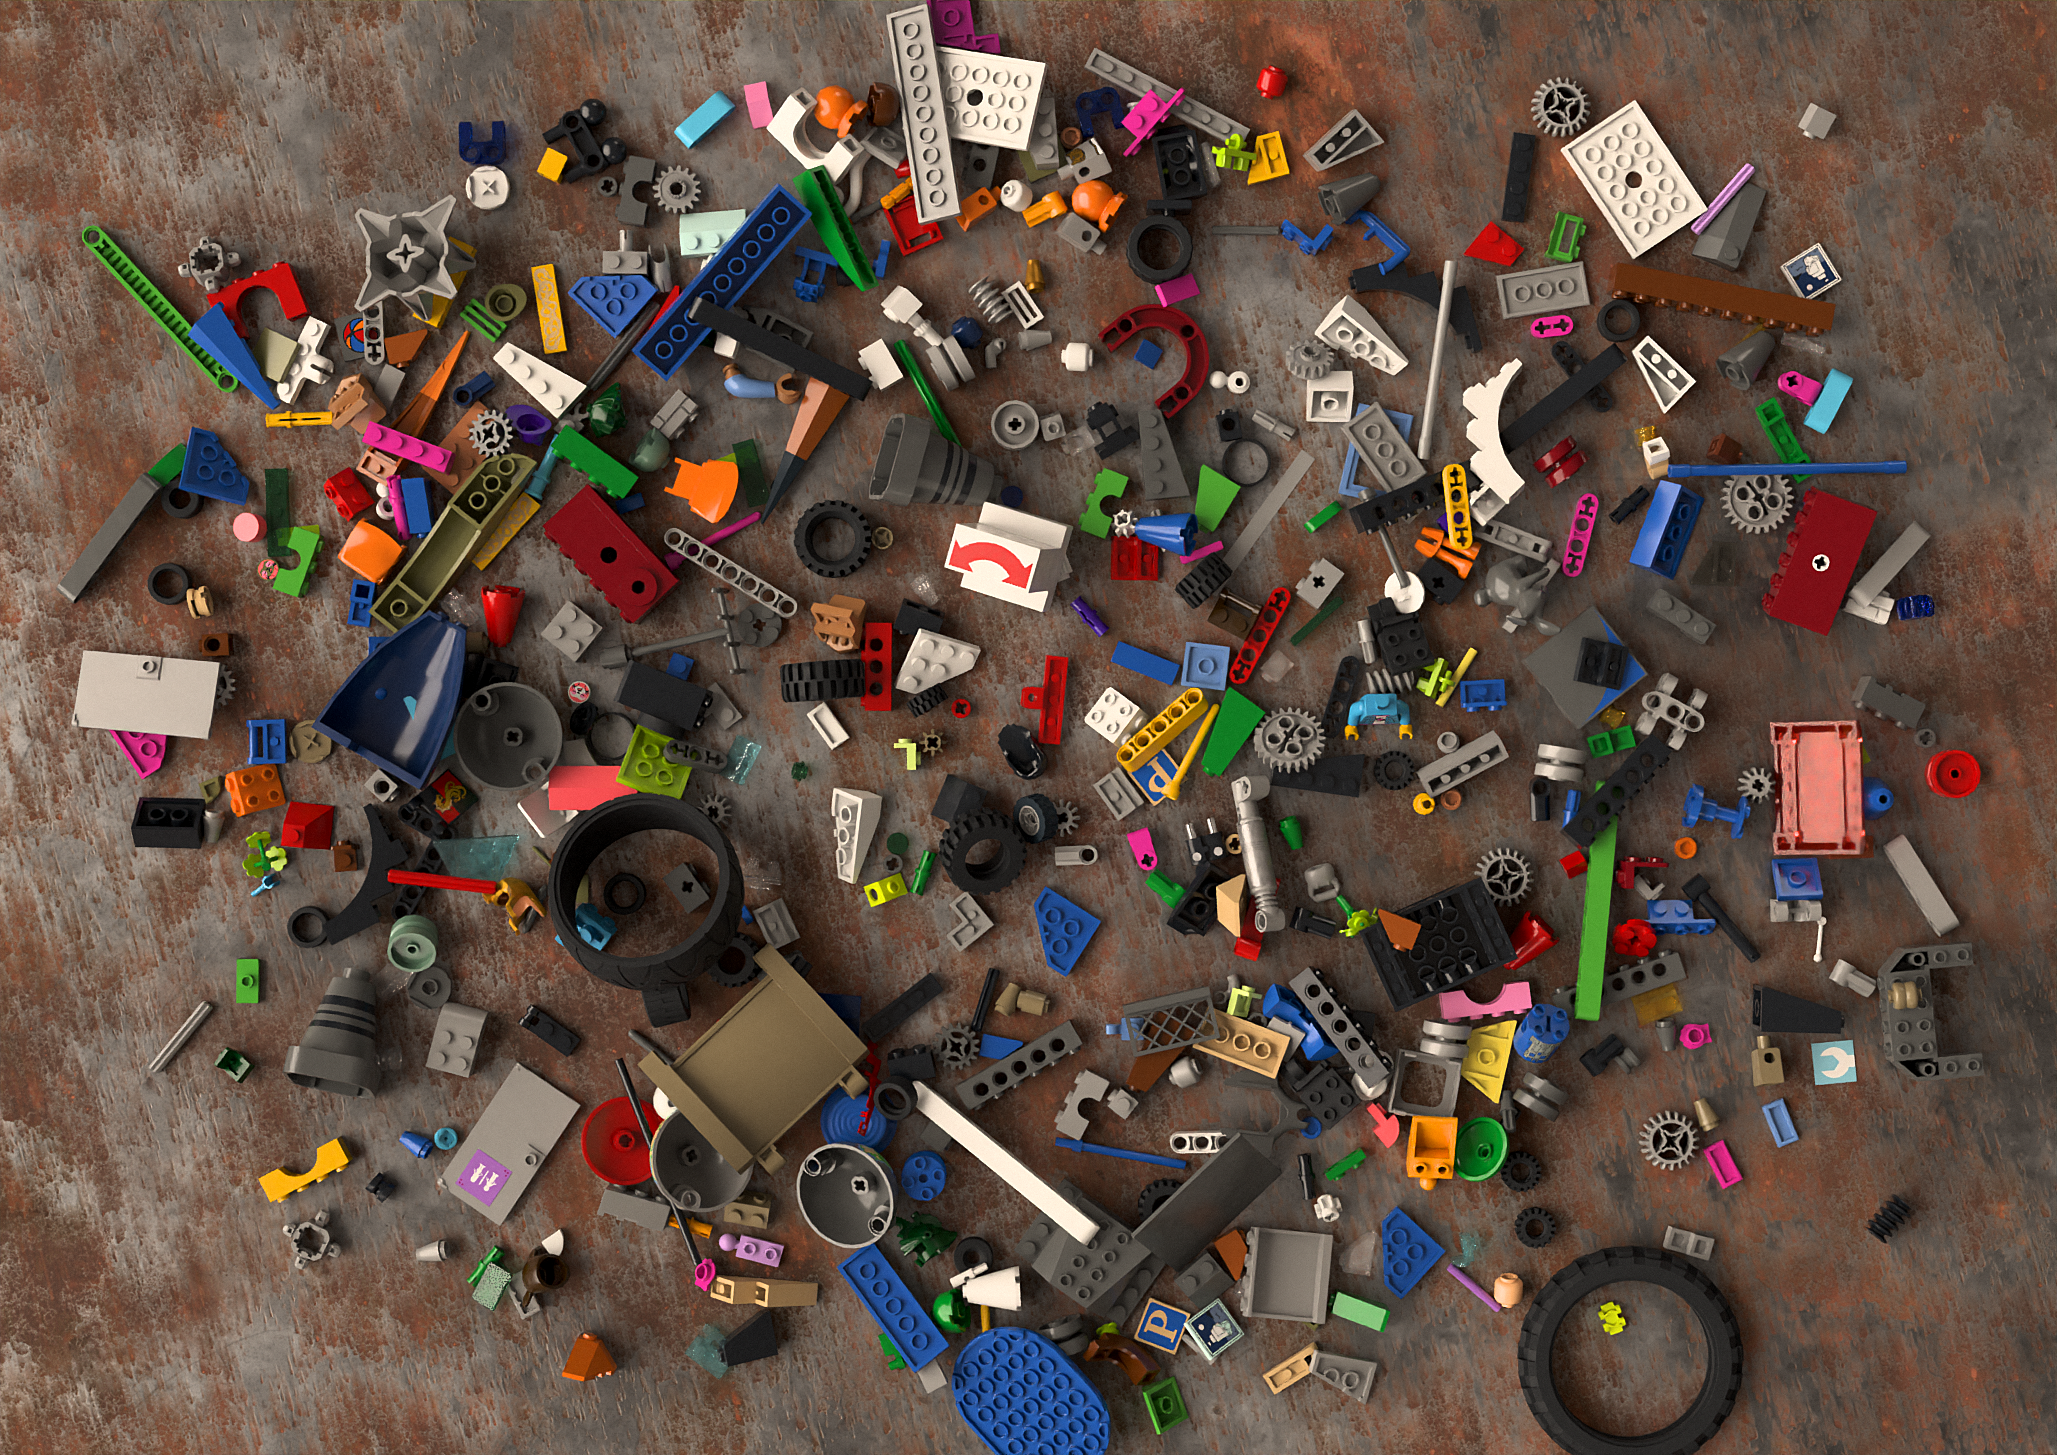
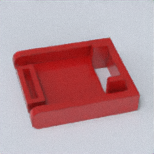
M914 194L900 200L898 203L895 202V205L891 207L894 214L890 215L889 210L882 208L903 257L944 240L937 222L926 225L918 223ZM929 232L930 240L911 247L910 240Z

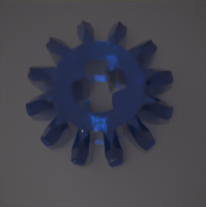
M1930 595L1909 596L1896 601V612L1898 618L1902 621L1927 618L1935 614V604Z

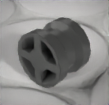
M1628 1047L1624 1049L1620 1056L1614 1057L1616 1063L1627 1075L1631 1073L1632 1068L1641 1065L1639 1059Z

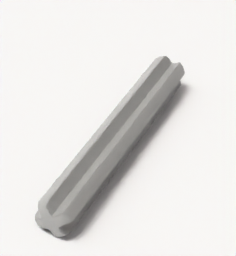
M203 1001L150 1064L149 1068L153 1072L160 1073L210 1013L213 1007L208 1002Z

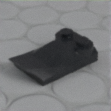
M1184 124L1158 129L1157 134L1152 138L1163 200H1196L1207 196L1195 130L1188 129Z
M1210 861L1201 862L1195 870L1196 877L1175 906L1167 922V925L1183 935L1200 934L1203 937L1218 918L1216 886L1235 878Z

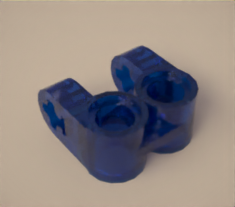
M1103 87L1099 90L1084 92L1077 97L1075 110L1083 138L1094 136L1090 116L1104 111H1110L1115 130L1125 128L1121 123L1125 119L1121 102L1114 88ZM1110 94L1113 97V102L1111 104H1104L1101 96ZM1084 99L1090 100L1092 108L1084 110L1081 108L1080 102Z
M492 121V140L487 142L473 141L472 122H459L460 157L470 166H477L479 164L496 166L502 164L506 159L505 122ZM475 148L477 150L476 156L467 158L468 150ZM492 148H498L499 154L494 158L489 157V151Z

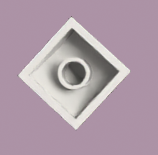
M1330 371L1329 374L1326 373L1319 379L1307 380L1306 421L1349 422L1351 420L1354 389L1352 371Z

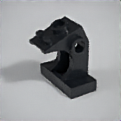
M1099 401L1087 410V424L1092 431L1097 430L1103 441L1094 447L1101 460L1106 459L1140 438L1131 425L1124 430L1121 428L1116 419L1119 414L1113 404L1108 405L1107 402L1102 404ZM1112 421L1117 431L1106 437L1101 427Z

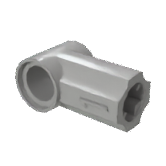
M1089 844L1055 847L1056 866L1090 865L1096 862L1099 857L1098 849ZM1087 848L1094 852V858L1091 861L1085 860L1082 855L1083 851Z
M1839 959L1829 979L1845 988L1849 987L1868 998L1874 991L1877 981L1857 971L1856 967Z

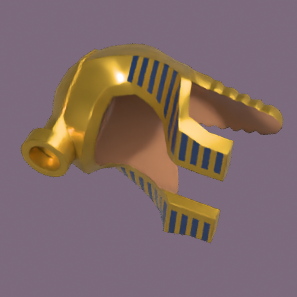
M513 877L504 878L497 883L495 894L482 893L487 904L493 902L495 906H506V912L509 916V927L516 936L520 935L518 926L529 906H532L542 917L547 914V910H545L529 886L521 879Z

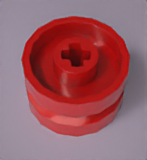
M1960 750L1937 752L1930 757L1925 766L1924 773L1926 784L1931 791L1947 798L1968 796L1978 786L1981 775L1979 764L1975 758L1969 753Z

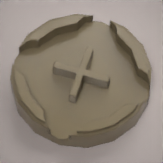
M305 720L298 723L289 737V747L293 755L306 763H318L326 759L334 746V740L312 728L315 720Z

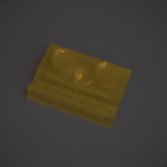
M1673 982L1630 997L1640 1025L1648 1024L1683 1010Z

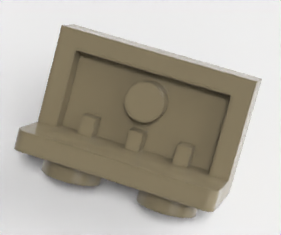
M743 1190L734 1201L725 1206L723 1221L767 1229L773 1196L763 1192Z

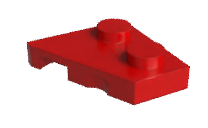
M1490 221L1463 255L1510 267L1524 248Z

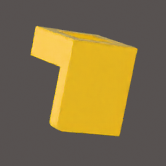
M547 148L537 172L541 176L560 184L563 178L561 172L568 157Z

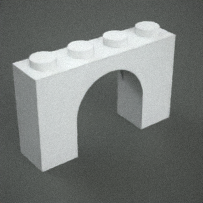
M801 87L790 94L767 129L806 169L824 165L834 187L842 181L865 148L849 133L840 139L830 152H823L817 149L807 137L805 122L818 102Z

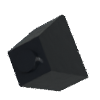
M766 1309L760 1310L718 1343L717 1356L722 1365L730 1367L778 1355L770 1311Z

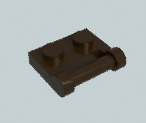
M1225 586L1207 621L1247 642L1264 606L1259 603L1255 604L1231 592L1232 589ZM1227 600L1251 611L1250 618L1225 606Z

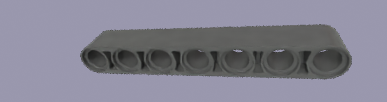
M147 472L143 473L58 584L56 590L70 602L76 604L85 595L160 495L164 486Z

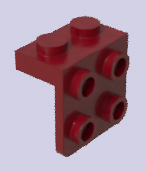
M1624 856V860H1617V869H1614L1613 879L1617 883V887L1634 889V867H1669V863L1663 862L1664 858L1646 857V861H1641V857Z

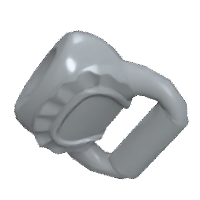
M1319 864L1305 871L1304 876L1308 883V894L1313 901L1319 903L1338 896L1340 884L1334 875V869L1331 864ZM1331 884L1335 887L1334 889L1314 894L1315 889L1330 886Z

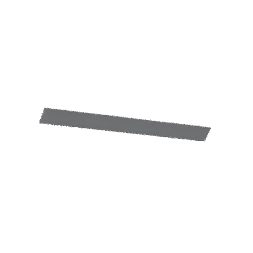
M1304 450L1300 451L1223 558V561L1233 571L1232 574L1314 462L1315 458ZM1229 578L1213 593V595H1218V593L1221 591V589L1229 580Z

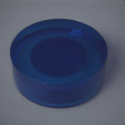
M1016 486L1006 487L1001 495L1002 502L1005 506L1018 507L1023 501L1021 489Z

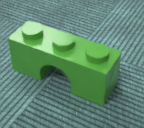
M1106 468L1103 469V472L1098 471L1094 484L1097 485L1095 493L1090 492L1086 504L1089 505L1087 513L1082 512L1078 525H1081L1080 531L1105 540L1113 518L1101 512L1100 502L1108 496L1121 499L1129 477Z
M296 526L294 527L288 547L300 554V565L291 571L280 568L273 589L298 598H302L303 594L306 595L310 588L308 580L310 575L316 571L318 564L316 562L317 555L322 553L325 541H323L324 536Z

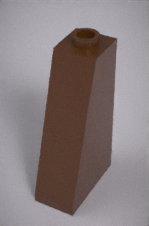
M1157 1011L1153 1022L1161 1026L1168 1015L1162 1011ZM1170 1017L1164 1028L1175 1034L1181 1023ZM1185 1022L1187 1025L1191 1026L1192 1028H1194V1029L1196 1030V1028H1197L1196 1026L1191 1025V1024ZM1151 1024L1146 1036L1153 1039L1159 1028ZM1183 1025L1177 1037L1184 1041L1189 1040L1194 1031ZM1162 1030L1155 1041L1162 1046L1168 1045L1172 1036ZM1145 1038L1139 1051L1146 1050L1151 1041ZM1174 1039L1173 1043L1180 1042L1177 1039ZM1153 1044L1151 1048H1155V1047H1159V1046H1157L1156 1044ZM1186 1046L1136 1057L1126 1079V1083L1129 1084L1128 1088L1137 1093H1140L1141 1090L1147 1092Z

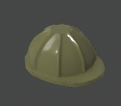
M496 285L486 295V311L497 321H510L518 316L526 306V293L518 285Z

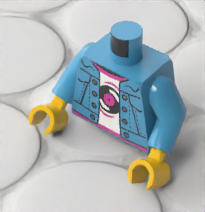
M1396 694L1364 695L1358 702L1351 705L1348 717L1349 725L1344 728L1346 740L1352 734H1354L1355 741L1358 740L1357 725L1401 724L1399 727L1400 739L1403 740L1404 733H1408L1410 739L1413 736V728L1410 725L1409 706L1406 702L1398 700Z

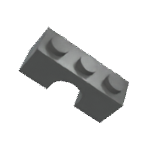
M630 155L629 161H625L623 174H626L625 182H621L619 195L622 196L621 203L616 205L615 217H618L617 220L620 224L646 228L650 206L635 199V190L642 184L654 185L658 167L656 160Z
M1662 588L1656 590L1645 606L1647 610L1662 620H1666L1678 627L1681 633L1699 645L1706 642L1716 627L1711 621Z

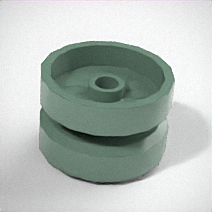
M409 915L398 919L393 924L387 949L389 960L394 966L407 972H420L429 968L435 961L437 953L438 928L429 919L418 915Z

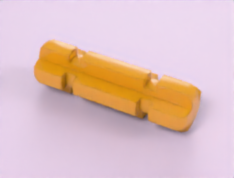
M911 176L905 180L906 183L902 182L890 191L889 196L886 194L881 198L880 202L885 209H890L895 205L894 202L898 203L910 193V190L913 191Z

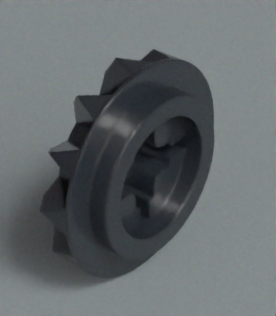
M591 702L581 703L572 713L570 719L571 731L580 736L581 734L587 735L588 730H593V725L597 723L596 718L599 716L597 712L598 707Z

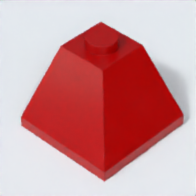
M291 801L283 823L281 846L330 850L335 806Z

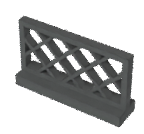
M1208 985L1122 1004L1134 1057L1220 1038ZM1207 1000L1209 1009L1205 1016L1193 1010L1198 1002ZM1194 1003L1191 1008L1187 1006V1004ZM1178 1006H1183L1189 1010L1183 1021L1172 1015ZM1172 1008L1170 1013L1165 1011V1009ZM1156 1011H1162L1168 1015L1161 1026L1150 1020ZM1191 1012L1202 1018L1196 1030L1185 1023ZM1151 1013L1148 1018L1143 1015ZM1209 1013H1210V1015H1211V1020H1212V1021H1210L1209 1019H1207V1016L1209 1015ZM1140 1016L1146 1020L1140 1031L1131 1026L1130 1017ZM1170 1017L1181 1023L1175 1034L1164 1028ZM1204 1021L1213 1025L1215 1034L1205 1036L1199 1032ZM1148 1022L1159 1028L1153 1039L1142 1033ZM1183 1025L1194 1031L1189 1040L1184 1041L1177 1037ZM1162 1030L1172 1036L1168 1045L1162 1046L1155 1041ZM1133 1031H1135L1136 1033H1138L1137 1036L1135 1037V1039H1134ZM1196 1034L1202 1036V1037L1194 1038ZM1140 1035L1151 1041L1146 1050L1137 1051L1136 1041ZM1174 1039H1177V1040L1180 1041V1042H1177V1043H1173ZM1153 1044H1156L1157 1046H1159V1047L1151 1048Z

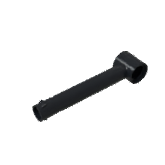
M1699 873L1681 887L1693 902L1698 900L1750 963L1760 958L1761 954L1710 895L1708 890L1711 887Z

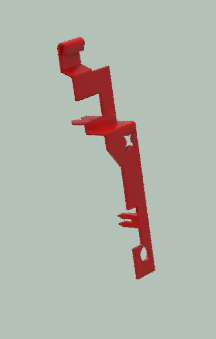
M871 1040L867 1044L870 1054L867 1056L866 1061L872 1064L874 1069L872 1074L867 1070H861L864 1075L870 1078V1094L866 1104L869 1110L868 1112H860L865 1115H859L866 1117L865 1122H860L858 1133L864 1137L875 1106L873 1099L874 1092L877 1089L875 1086L882 1083V1081L877 1079L882 1061L873 1054L874 1049H877L878 1045Z

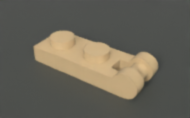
M1315 1342L1307 1345L1298 1353L1262 1374L1274 1395L1310 1373V1363L1307 1364L1304 1358L1308 1355L1312 1358L1314 1349H1318Z

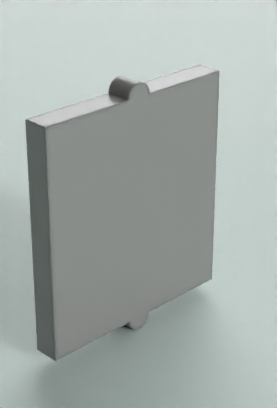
M1274 1015L1266 1028L1290 1037L1282 1059L1288 1063L1306 1032L1292 1025V1022H1286Z

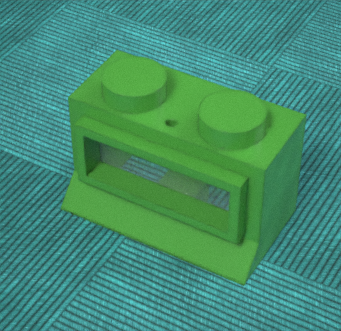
M1559 211L1555 215L1556 222L1554 229L1551 231L1549 238L1551 240L1544 257L1570 263L1573 258L1577 259L1580 246H1577L1579 237L1583 238L1586 225L1583 224V218Z

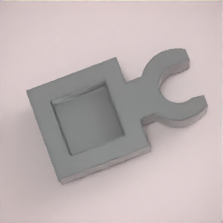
M578 403L575 406V413L573 415L567 412L553 429L560 433L567 424L580 434L585 428L581 421L589 418L588 412L583 415L580 414V408L583 404Z

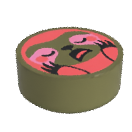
M264 559L258 564L257 573L263 580H275L280 565L273 559Z

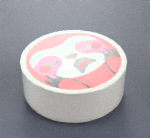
M577 681L570 685L568 695L573 702L583 703L590 698L591 689L585 682Z

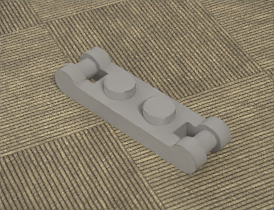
M1493 519L1484 527L1478 523L1476 530L1474 529L1472 536L1544 564L1548 558L1546 557L1548 549H1551L1553 545L1548 540ZM1487 526L1493 527L1490 535L1484 533ZM1535 544L1540 546L1538 553L1532 551Z

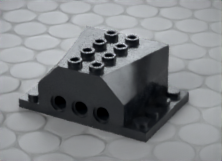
M1481 876L1462 885L1459 883L1393 912L1421 924L1412 950L1407 949L1404 952L1394 948V943L1390 941L1380 918L1378 919L1379 922L1359 930L1395 1012L1518 959Z

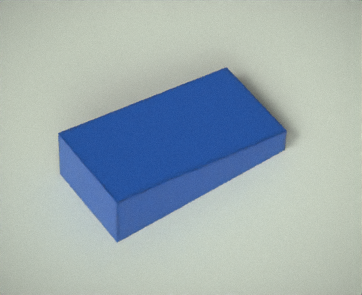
M641 492L615 501L620 515L646 506Z

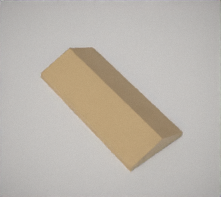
M1214 1008L1220 1038L1195 1043L1193 1048L1275 1079L1290 1037ZM1209 1013V1015L1207 1016V1019H1209L1210 1021H1212V1020H1211V1015H1210V1013ZM1204 1021L1199 1032L1205 1036L1215 1034L1213 1025Z

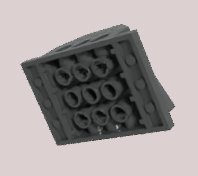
M1064 1178L1056 1190L1093 1219L1101 1228L1088 1245H1085L1041 1210L1014 1248V1251L1031 1262L1032 1267L1049 1283L1077 1303L1102 1317L1106 1315L1122 1326L1166 1263L1136 1239L1132 1238L1131 1234L1136 1230L1135 1227Z

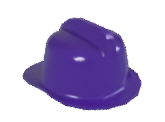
M513 405L506 409V419H513L511 426L517 428L518 438L522 442L541 446L547 431L552 426L551 421L536 409L527 405Z

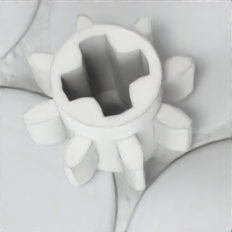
M1121 510L1117 515H1113L1114 523H1111V527L1113 530H1116L1115 533L1118 537L1124 535L1129 538L1130 535L1135 533V524L1138 519L1135 518L1133 511L1127 513Z
M1330 1194L1319 1197L1317 1199L1318 1204L1314 1205L1318 1219L1323 1218L1326 1222L1336 1220L1339 1217V1212L1343 1211L1339 1198H1333Z

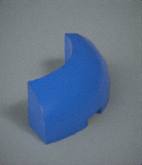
M1274 983L1265 995L1263 1016L1272 1019L1276 1015L1286 1022H1292V1025L1306 1032L1300 1045L1306 1054L1307 1060H1324L1338 1053L1340 1050L1305 1004L1295 998L1296 993Z

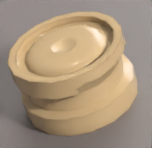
M201 586L198 590L194 588L187 590V602L194 619H199L202 615L212 616L214 614L213 601L207 586Z

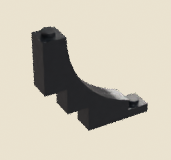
M1403 260L1395 268L1387 272L1386 275H1382L1379 263L1352 270L1350 277H1347L1350 290L1354 289L1355 295L1366 292L1400 294L1424 304L1437 315L1439 314L1442 292L1439 291L1434 271L1408 278ZM1461 286L1453 289L1448 327L1454 336L1466 333L1464 343L1466 349H1470L1471 354L1480 352L1482 345L1466 286Z

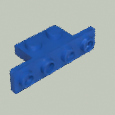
M1647 900L1648 920L1645 921H1648L1653 929L1655 928L1656 935L1672 933L1677 935H1686L1687 933L1707 935L1714 931L1715 919H1694L1692 900Z

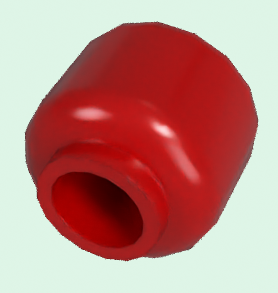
M1272 65L1261 70L1256 83L1257 89L1262 91L1261 96L1273 100L1274 96L1279 97L1283 95L1288 82L1285 70Z

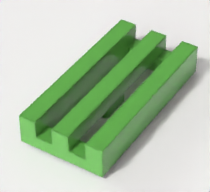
M472 298L469 305L459 315L495 343L508 326L502 321L492 318L501 326L499 330L472 309L476 305L492 318L486 311V308ZM469 312L472 313L496 334L494 336L490 335L468 317L467 314Z

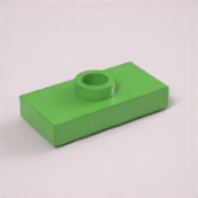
M237 959L236 1003H260V959Z

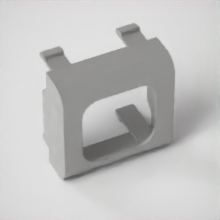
M1398 1048L1387 1111L1402 1116L1453 1117L1463 1060ZM1418 1061L1440 1065L1446 1070L1443 1098L1438 1106L1428 1107L1406 1103L1402 1100L1400 1092L1405 1066L1409 1062Z

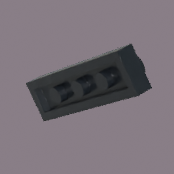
M1516 132L1512 135L1501 221L1524 222L1536 135Z
M930 972L860 1027L871 1041L876 1043L944 989Z

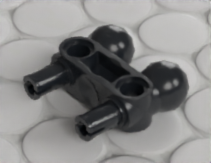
M595 98L585 100L579 109L566 112L559 119V125L542 134L548 145L564 136L570 140L580 159L579 164L563 172L570 184L586 174L593 176L603 173L610 164L622 163L628 154L626 143L619 137L607 138L600 146L590 126L600 125L606 118L607 110L603 102ZM573 118H578V126L571 129L570 121ZM598 156L600 159L599 165L592 167V158Z

